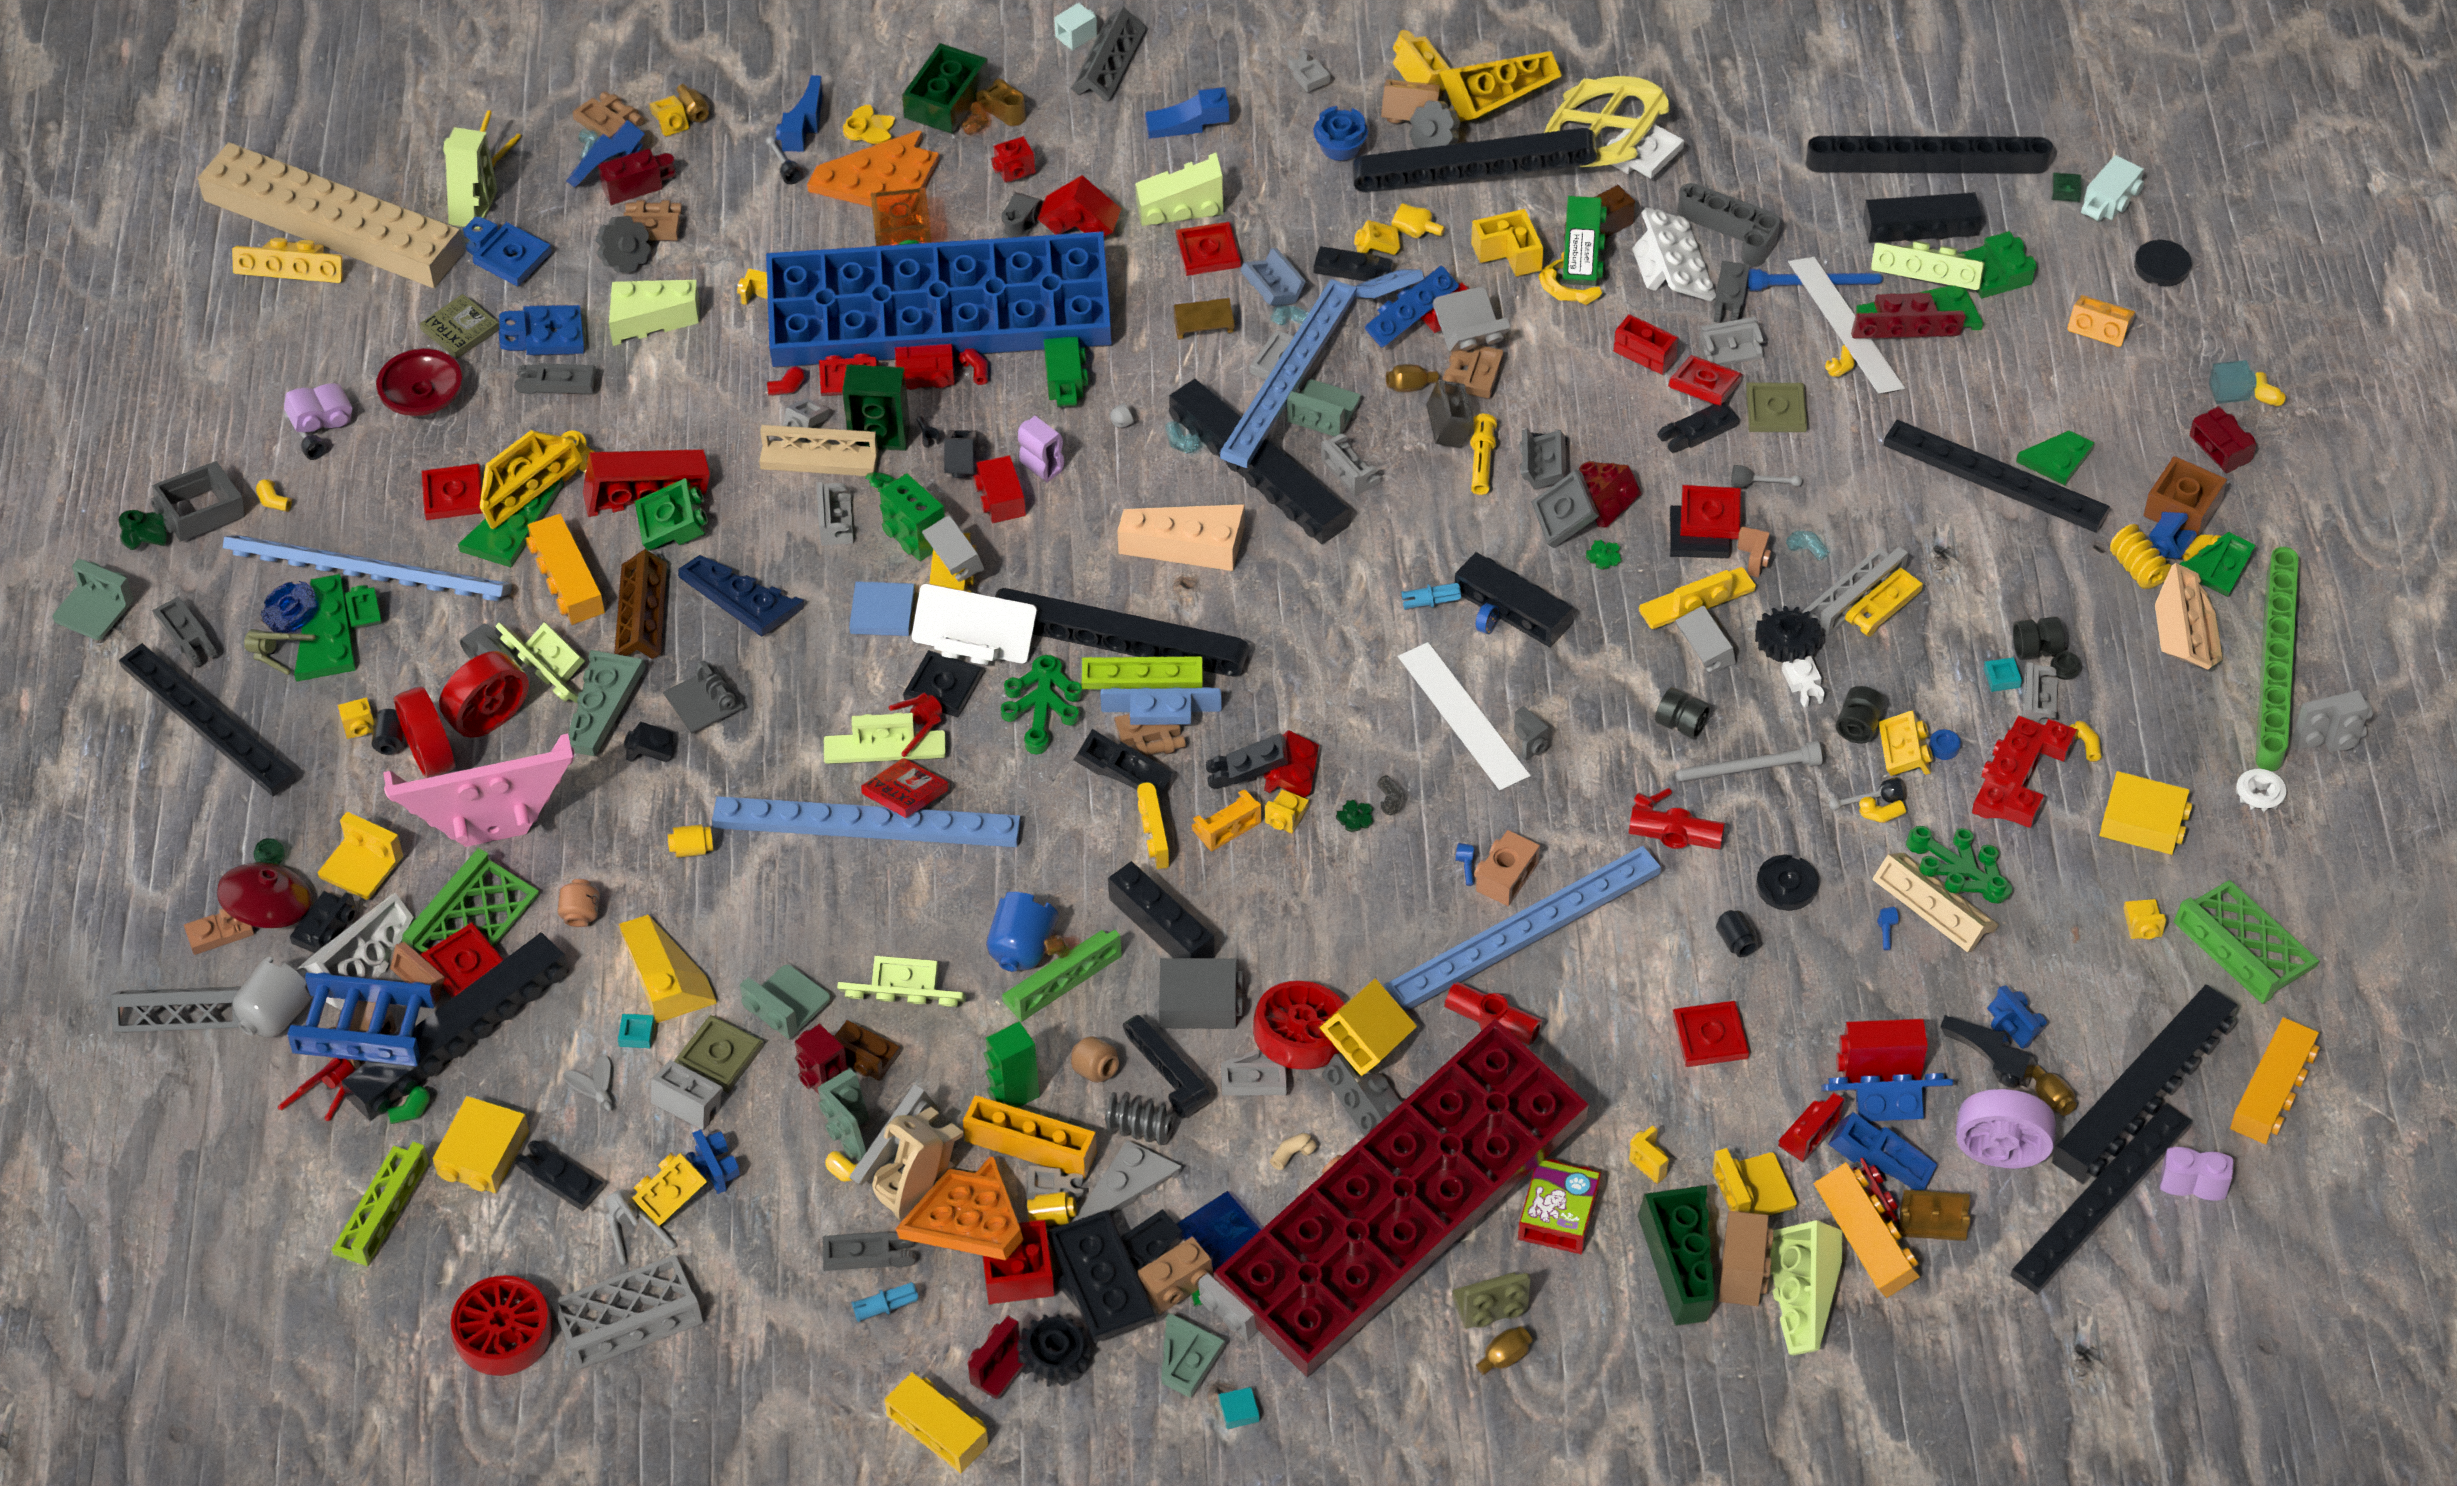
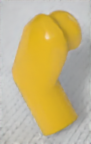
M260 480L256 486V493L261 504L267 508L288 512L292 505L291 498L277 495L273 487L275 483L272 480Z
M839 1151L830 1152L825 1161L828 1171L840 1181H853L849 1176L858 1164H852Z

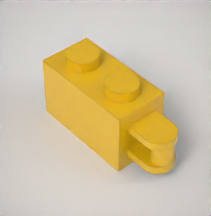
M1401 30L1393 45V50L1397 54L1393 62L1394 66L1406 81L1440 85L1439 97H1441L1445 86L1439 72L1449 70V66L1426 36L1415 37L1411 32Z

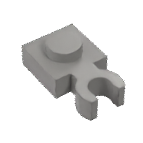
M1299 50V59H1293L1291 55H1287V66L1293 70V77L1306 92H1310L1330 82V74L1316 59L1308 61L1307 53L1304 50Z
M1028 1165L1026 1199H1035V1196L1040 1194L1067 1191L1069 1197H1074L1076 1201H1079L1082 1198L1083 1189H1076L1072 1186H1081L1083 1175L1072 1173L1064 1177L1061 1176L1060 1168Z

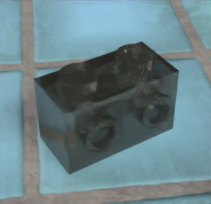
M1438 380L1426 403L1435 444L1462 448L1467 437L1471 436L1474 425L1465 384Z

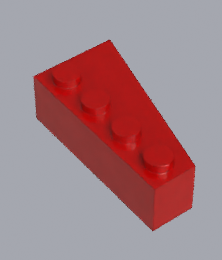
M704 449L589 452L583 486V497L588 517L598 516V511L611 508L612 512L623 511L624 506L635 504L636 500L684 478L693 487L697 486L702 495H705L710 473Z

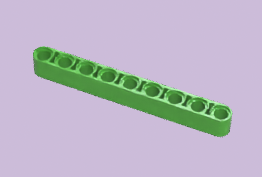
M2278 547L2273 550L2266 573L2255 761L2259 768L2271 772L2282 767L2289 738L2298 554L2289 547Z

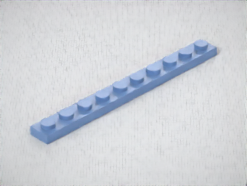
M1330 279L1221 449L1220 459L1245 468L1248 467L1286 407L1287 397L1290 392L1296 391L1356 296V287Z
M236 534L224 536L223 548L233 550L232 554L236 556L250 557V554L253 553L259 554L261 560L277 562L278 558L287 559L288 564L293 566H305L306 563L316 564L315 569L321 571H333V568L343 569V574L349 576H361V573L371 574V579L388 581L389 578L399 579V584L406 586H416L418 582L427 584V589L444 591V587L455 589V594L472 596V592L483 594V599L500 601V597L511 595L512 583Z
M716 797L712 817L713 828L1003 847H1017L1021 823L1020 815L919 809L909 817L904 818L886 807Z
M1641 846L1386 983L1385 990L1406 1012L1452 987L1454 983L1456 984L1659 875L1661 866L1646 848Z

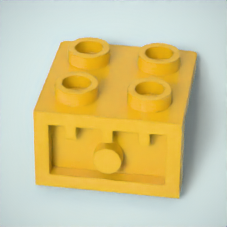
M346 812L340 819L345 839L317 873L320 879L368 900L403 858V852L398 834L350 812Z
M1728 1148L1715 1151L1712 1173L1729 1211L1770 1216L1796 1208L1797 1202L1773 1152L1738 1161L1736 1158L1732 1159Z

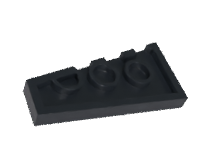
M1161 1209L1122 1235L1121 1239L1138 1275L1140 1269L1172 1250L1183 1238V1233L1169 1215ZM1063 1275L1057 1279L1058 1287L1078 1309Z

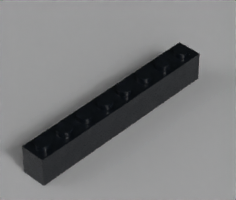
M1196 378L1169 395V414L1171 418L1188 429L1193 438L1202 441L1213 455L1220 457L1221 449L1242 417ZM1266 438L1247 468L1225 461L1232 471L1238 472L1245 478L1249 486L1259 490L1269 503L1275 504L1280 508L1289 520L1295 521L1309 537L1315 538L1320 544L1323 545L1348 528L1349 508Z
M540 932L414 1027L412 1037L416 1038L421 1055L418 1066L368 1061L341 1081L346 1098L370 1122L378 1115L386 1113L388 1108L402 1097L409 1095L413 1088L429 1077L435 1076L443 1066L454 1058L463 1055L467 1048L479 1039L487 1037L492 1029L504 1020L512 1018L516 1011L528 1002L536 1000L545 989L553 983L561 981L565 974L569 972L565 953Z
M2205 984L2056 1145L2052 1164L2083 1185L2092 1176L2097 1178L2107 1164L2106 1160L2111 1155L2116 1157L2121 1152L2126 1143L2125 1139L2129 1135L2134 1137L2141 1130L2147 1115H2155L2163 1103L2162 1099L2167 1094L2173 1095L2182 1082L2181 1078L2185 1074L2191 1075L2196 1070L2204 1053L2207 1055L2211 1054L2218 1044V1038L2222 1034L2228 1035L2237 1022L2234 1016L2238 1005Z

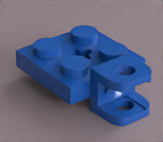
M474 217L463 228L464 236L469 239L465 243L466 250L473 255V264L517 287L552 253L550 244L508 222L498 230L497 224L482 217ZM475 227L483 228L479 232L473 231ZM517 252V255L514 257L507 256V253L514 254Z
M580 305L523 306V311H505L499 314V345L503 350H526V355L583 354L584 352ZM509 320L516 322L514 325L506 324ZM549 328H557V332H551ZM512 336L515 338V340L508 341L505 338Z

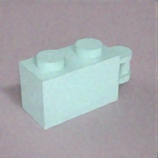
M2114 155L2087 186L2081 213L2094 218L2098 222L2104 217L2113 220L2119 212L2123 213L2126 210L2133 196L2140 194L2144 186V181H2142L2144 169Z

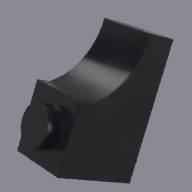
M949 430L944 438V473H951L953 478H968L969 474L974 473L976 469L978 430Z

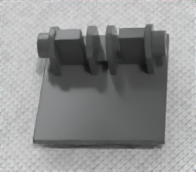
M700 661L696 665V676L663 692L691 734L744 708L743 703L716 666L713 667L711 663L706 661Z

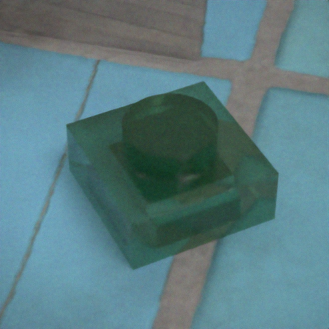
M2053 172L2052 200L2080 202L2081 174Z

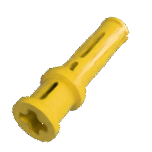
M1482 413L1474 416L1472 419L1474 435L1470 440V445L1474 450L1471 491L1477 495H1484L1489 492L1491 451L1496 447L1494 430L1497 428V419L1490 414Z

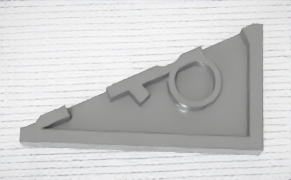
M914 1084L887 1124L896 1116L912 1115L914 1117L929 1107H932L938 1113L940 1109L925 1090ZM887 1124L849 1176L851 1180L860 1186L897 1153L900 1139L895 1135L888 1139L884 1138Z
M1127 1140L1073 1221L1107 1209L1109 1212L1112 1211L1113 1214L1134 1203L1138 1197L1153 1192L1155 1185L1171 1176L1173 1179L1177 1178L1181 1174V1165Z

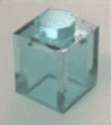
M2247 360L2213 364L2209 386L2215 403L2222 404L2250 400L2252 389L2256 387V375L2254 371H2250Z

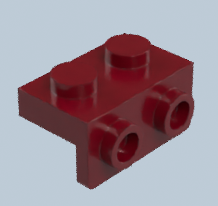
M1007 1315L1001 1324H995L988 1334L987 1341L981 1348H976L971 1353L967 1362L970 1384L994 1399H998L1025 1365V1363H1018L1017 1361L1019 1351L1016 1349L1018 1339H1021L1019 1322Z

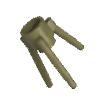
M251 629L245 636L244 646L248 652L254 653V660L262 661L274 669L289 675V669L266 656L275 650L276 640L305 641L315 640L316 637L310 634L273 633Z

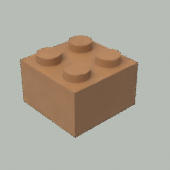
M1728 1211L1718 1302L1758 1306L1760 1294H1767L1768 1277L1771 1267L1770 1252L1774 1229L1767 1228L1768 1215Z

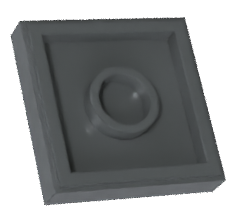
M1577 469L1531 501L1546 542L1552 548H1555L1599 517L1584 476Z

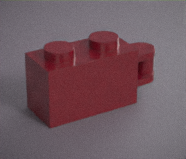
M650 148L598 164L602 189L610 205L662 190L661 181L671 178L676 174L674 156L670 153L654 156Z

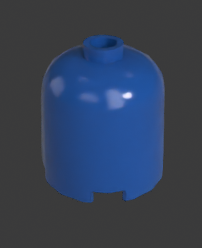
M1007 892L1005 898H1000L988 933L986 946L990 956L999 963L1002 969L1009 972L1029 970L1040 963L1059 919L1058 911L1050 903L1046 902L1044 907L1039 903L1033 902L1034 895L1023 892Z

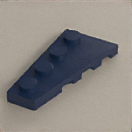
M698 555L678 569V577L761 637L804 609L803 599L796 596L793 599L782 595V590L773 586L768 589L756 584V579L748 575L745 577L732 573L731 568L701 555Z

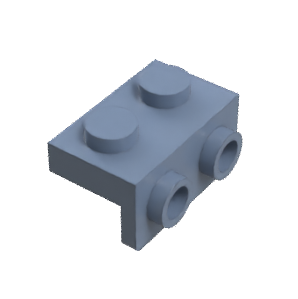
M1271 248L1266 260L1244 262L1240 270L1269 305L1295 304L1305 284L1303 277L1277 248Z

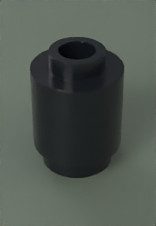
M382 709L377 713L373 721L371 745L379 753L391 755L402 748L403 730L396 710Z
M1729 910L1718 918L1716 930L1731 953L1742 958L1752 954L1758 948V936L1742 911Z

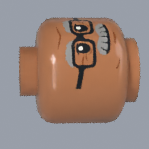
M574 879L572 883L566 884L560 889L557 911L558 915L564 919L566 925L586 927L589 922L597 918L600 893L595 887L590 885L591 883L588 880Z

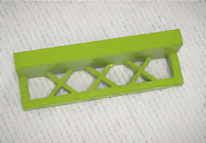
M1082 657V689L1202 688V657Z
M413 1141L408 1150L393 1145L331 1249L333 1255L367 1267L369 1266L429 1164L424 1145ZM396 1159H402L393 1174L391 1168L394 1165ZM386 1186L378 1199L376 1193L379 1188ZM370 1212L365 1223L362 1225L361 1219L363 1215ZM355 1238L351 1245L352 1250L344 1248L348 1240Z

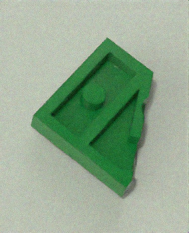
M2068 430L2020 451L2017 454L2016 462L2066 486L2093 451L2095 442Z

